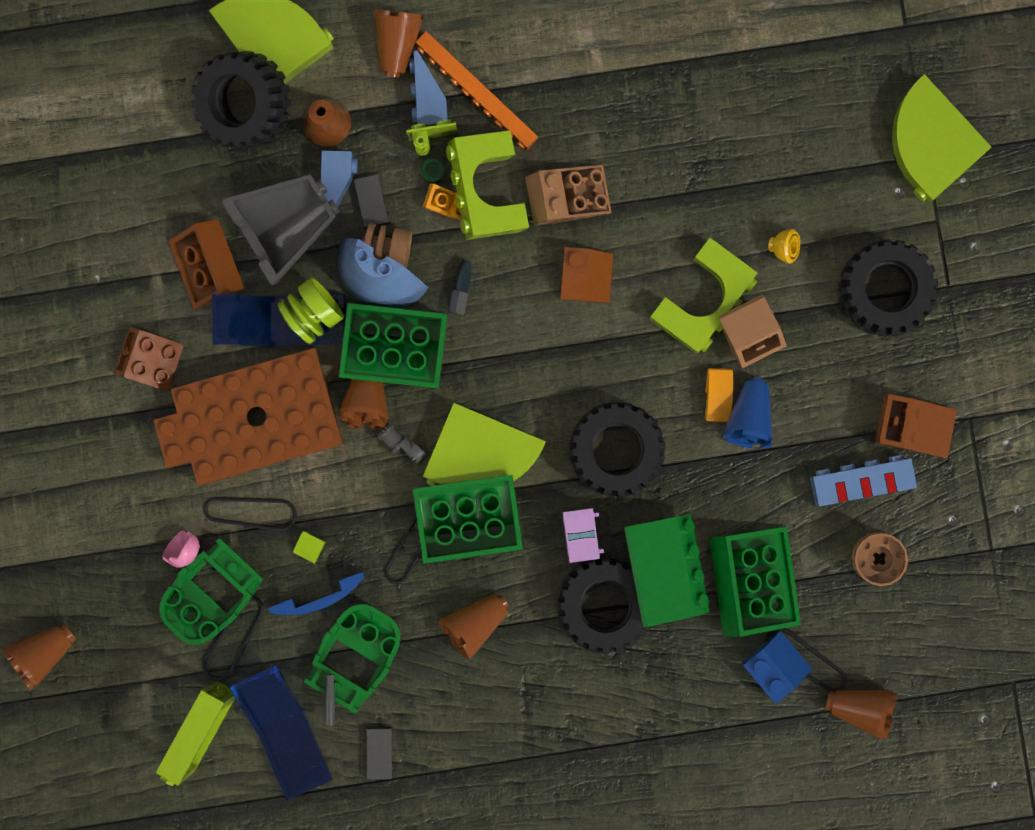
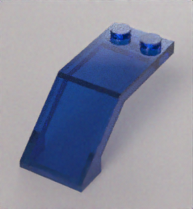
M212 294L213 345L265 347L343 345L346 321L345 295H331L342 310L344 318L332 328L320 322L324 334L317 336L314 333L316 341L308 344L289 327L279 310L278 302L282 299L289 302L287 296Z
M277 665L230 686L240 710L244 711L262 742L286 801L334 780L305 712Z

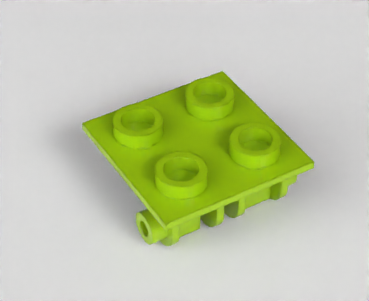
M451 120L438 121L436 126L426 127V124H416L411 126L410 130H406L409 141H413L416 152L422 156L427 155L430 151L429 138L458 134L456 122L451 123Z

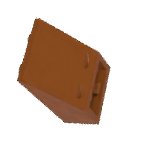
M892 394L883 395L874 444L948 458L957 410Z

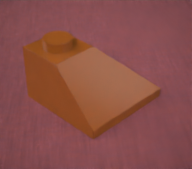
M565 247L560 300L610 303L613 254L592 249Z

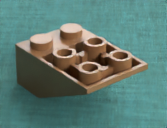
M603 165L542 170L525 177L534 226L612 213Z

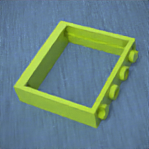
M218 681L201 690L156 771V774L161 776L160 779L166 781V784L174 786V784L180 785L195 772L238 692Z

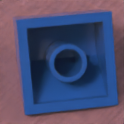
M781 630L742 661L743 666L775 704L792 692L812 670Z

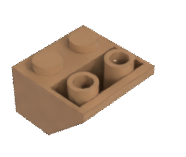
M763 294L718 316L729 348L742 368L787 346L781 328Z

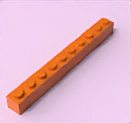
M427 31L416 41V49L422 55L425 53L431 64L439 66L438 70L443 75L447 74L450 77L449 80L455 86L459 85L462 88L461 92L465 96L469 95L477 107L481 106L484 109L483 112L489 118L492 116L495 119L494 123L499 128L503 127L506 131L511 130L512 138L514 137L518 141L519 147L528 150L538 140V136Z

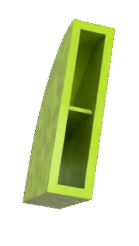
M225 0L209 10L239 52L251 51L254 54H262L267 57V61L272 60L278 65L276 71H282L286 77L283 80L284 84L334 49L330 42L334 38L327 28L321 29L304 9L289 0Z
M925 74L908 90L899 104L892 130V143L896 161L904 177L915 189L913 192L916 197L922 202L926 201L929 204L982 157L991 146Z
M454 403L423 477L427 478L426 483L431 486L513 475V481H515L535 463L546 441Z

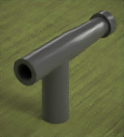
M325 674L324 725L333 726L335 725V708L338 705L335 702V674Z

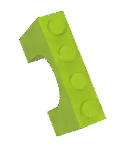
M511 130L456 137L448 142L446 155L452 164L451 181L453 185H456L457 195L455 201L457 208L461 211L460 228L462 233L465 234L466 240L518 233L528 229L529 223L525 203L501 207L491 206L478 197L473 186V175L479 164L504 161L515 155Z
M712 238L708 239L693 260L714 275L721 284L723 297L717 311L704 317L693 316L665 297L649 318L695 354L699 353L700 350L705 352L713 342L710 337L714 331L720 332L722 330L718 316L740 306L743 302L740 296L744 291L749 293L757 283V280L754 278L758 273Z

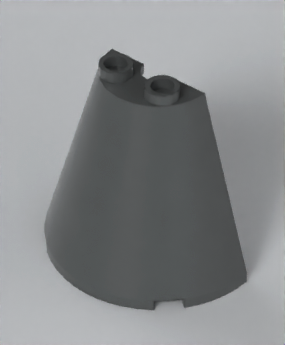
M311 174L222 200L233 222L240 227L259 259V266L272 286L279 282L337 217L336 214L340 213L334 201L330 200L328 202L324 194L328 191L320 179L315 181Z

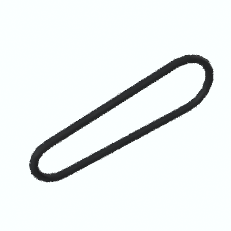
M215 497L208 500L204 507V513L210 521L273 531H286L295 524L297 518L294 505L283 499ZM213 501L284 503L292 509L293 519L288 526L282 528L217 519L209 515L208 506Z
M252 596L250 600H254L259 604L260 611L229 672L222 677H214L208 673L206 662L230 624L221 631L203 659V671L208 678L215 681H223L234 671L264 610L261 600L257 597Z
M783 628L767 633L764 643L768 641L774 632L780 630L786 632L838 671L843 677V682L840 687L831 688L810 675H807L806 678L828 691L836 692L845 687L847 682L845 673L790 630Z

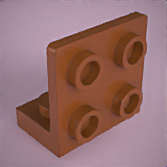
M129 327L114 374L168 391L183 350V344Z

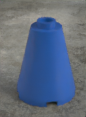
M750 378V381L744 382L723 431L722 438L727 437L728 443L745 448H752L753 444H761L760 449L772 446L769 385L765 383V380Z

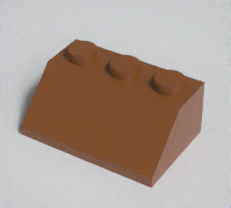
M218 219L196 223L168 240L194 309L225 299L244 289L233 260V255L230 252L224 231Z

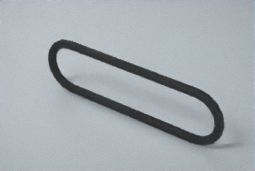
M416 515L386 565L385 576L393 584H401L407 580L422 554L420 548L403 579L393 580L390 578L389 568L417 521Z

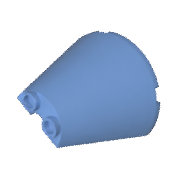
M343 238L337 254L338 275L346 292L359 304L402 309L414 304L428 290L429 287L400 263L388 256L382 260L376 259L373 255V247L359 239Z

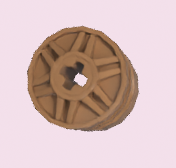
M370 223L362 242L374 248V257L382 260L388 256L407 268L412 230L396 227L392 237L389 238L387 237L386 225L381 226L379 236H377V225Z
M881 532L868 533L860 538L853 547L851 556L853 568L861 578L872 585H892L901 579L907 570V550L900 540L890 534ZM883 552V563L880 564L876 562L874 564L873 561L875 560L873 554H881Z

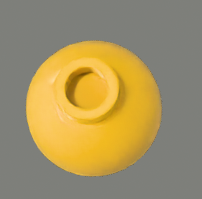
M787 229L780 232L776 237H771L768 244L769 251L774 252L779 260L789 264L793 263L800 251V236L795 229Z

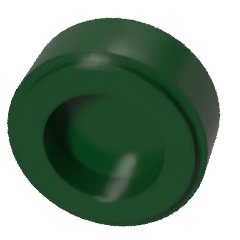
M428 158L421 164L420 173L426 182L438 183L445 175V168L439 159Z

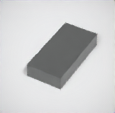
M378 174L354 179L364 228L367 229L370 223H374L377 226L389 224Z
M367 728V779H392V728Z

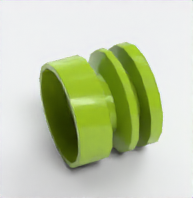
M314 277L308 278L298 286L302 299L290 293L287 296L289 302L284 299L278 302L279 310L284 316L286 323L308 344L316 341L314 333L317 336L324 334L320 322L332 328L344 318L343 312L336 301Z

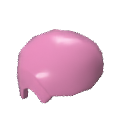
M180 531L166 547L162 556L163 560L177 568L189 565L198 556L200 548L198 538L189 531Z

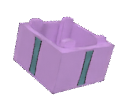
M593 508L562 512L568 561L570 563L600 559L599 553H604V549L598 548L594 517H598L599 513H594Z

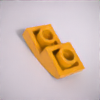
M430 184L422 207L459 221L462 219L461 211L457 208L455 201L457 192Z
M708 368L705 387L707 394L705 420L728 422L732 413L733 370Z

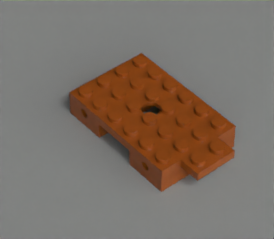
M316 348L173 388L171 393L177 413L153 420L166 468L191 462L198 486L345 445L319 352ZM253 407H261L266 413V420L261 426H252L247 420V414Z

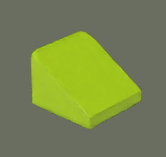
M303 530L293 553L315 564L326 541Z

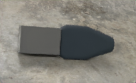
M462 259L456 276L455 290H451L449 312L457 315L465 314L468 299L467 291L469 290L471 280V261Z

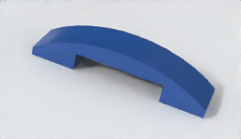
M363 571L339 581L341 591L298 607L295 598L268 609L270 613L280 615H299L323 609L348 595L361 583L366 575Z

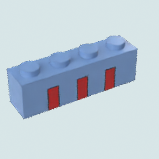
M904 455L888 457L889 462L882 464L877 459L864 462L865 467L855 468V464L840 466L839 472L831 473L830 469L815 471L816 476L810 477L815 506H824L917 488L912 459H904Z

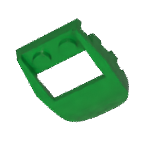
M221 538L216 540L217 544L208 551L200 553L192 563L184 567L177 574L178 577L172 586L168 587L160 602L159 611L162 621L178 638L188 644H203L231 624L245 609L264 579L262 575ZM207 562L243 594L241 599L228 613L192 580Z
M359 604L348 608L322 639L320 648L312 662L313 666L310 674L304 683L325 695V674H335V702L356 714L359 707L370 697L390 670L389 668L397 653L401 639L397 624L391 617L369 605ZM336 640L379 665L365 689L323 664Z

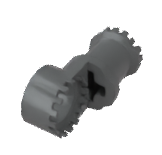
M392 422L385 427V431L382 430L376 437L392 450L391 453L393 455L402 449L410 458L413 457L412 460L417 465L427 456L413 440H410L408 437L404 438L394 428Z

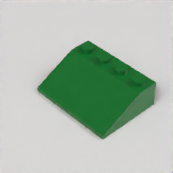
M348 303L339 378L439 389L448 323L447 314Z
M513 475L413 489L423 564L523 550Z
M691 514L624 527L643 628L708 613L709 600L705 591L704 574L701 570L699 548L696 544L695 526Z
M787 527L709 538L723 637H741L801 625Z

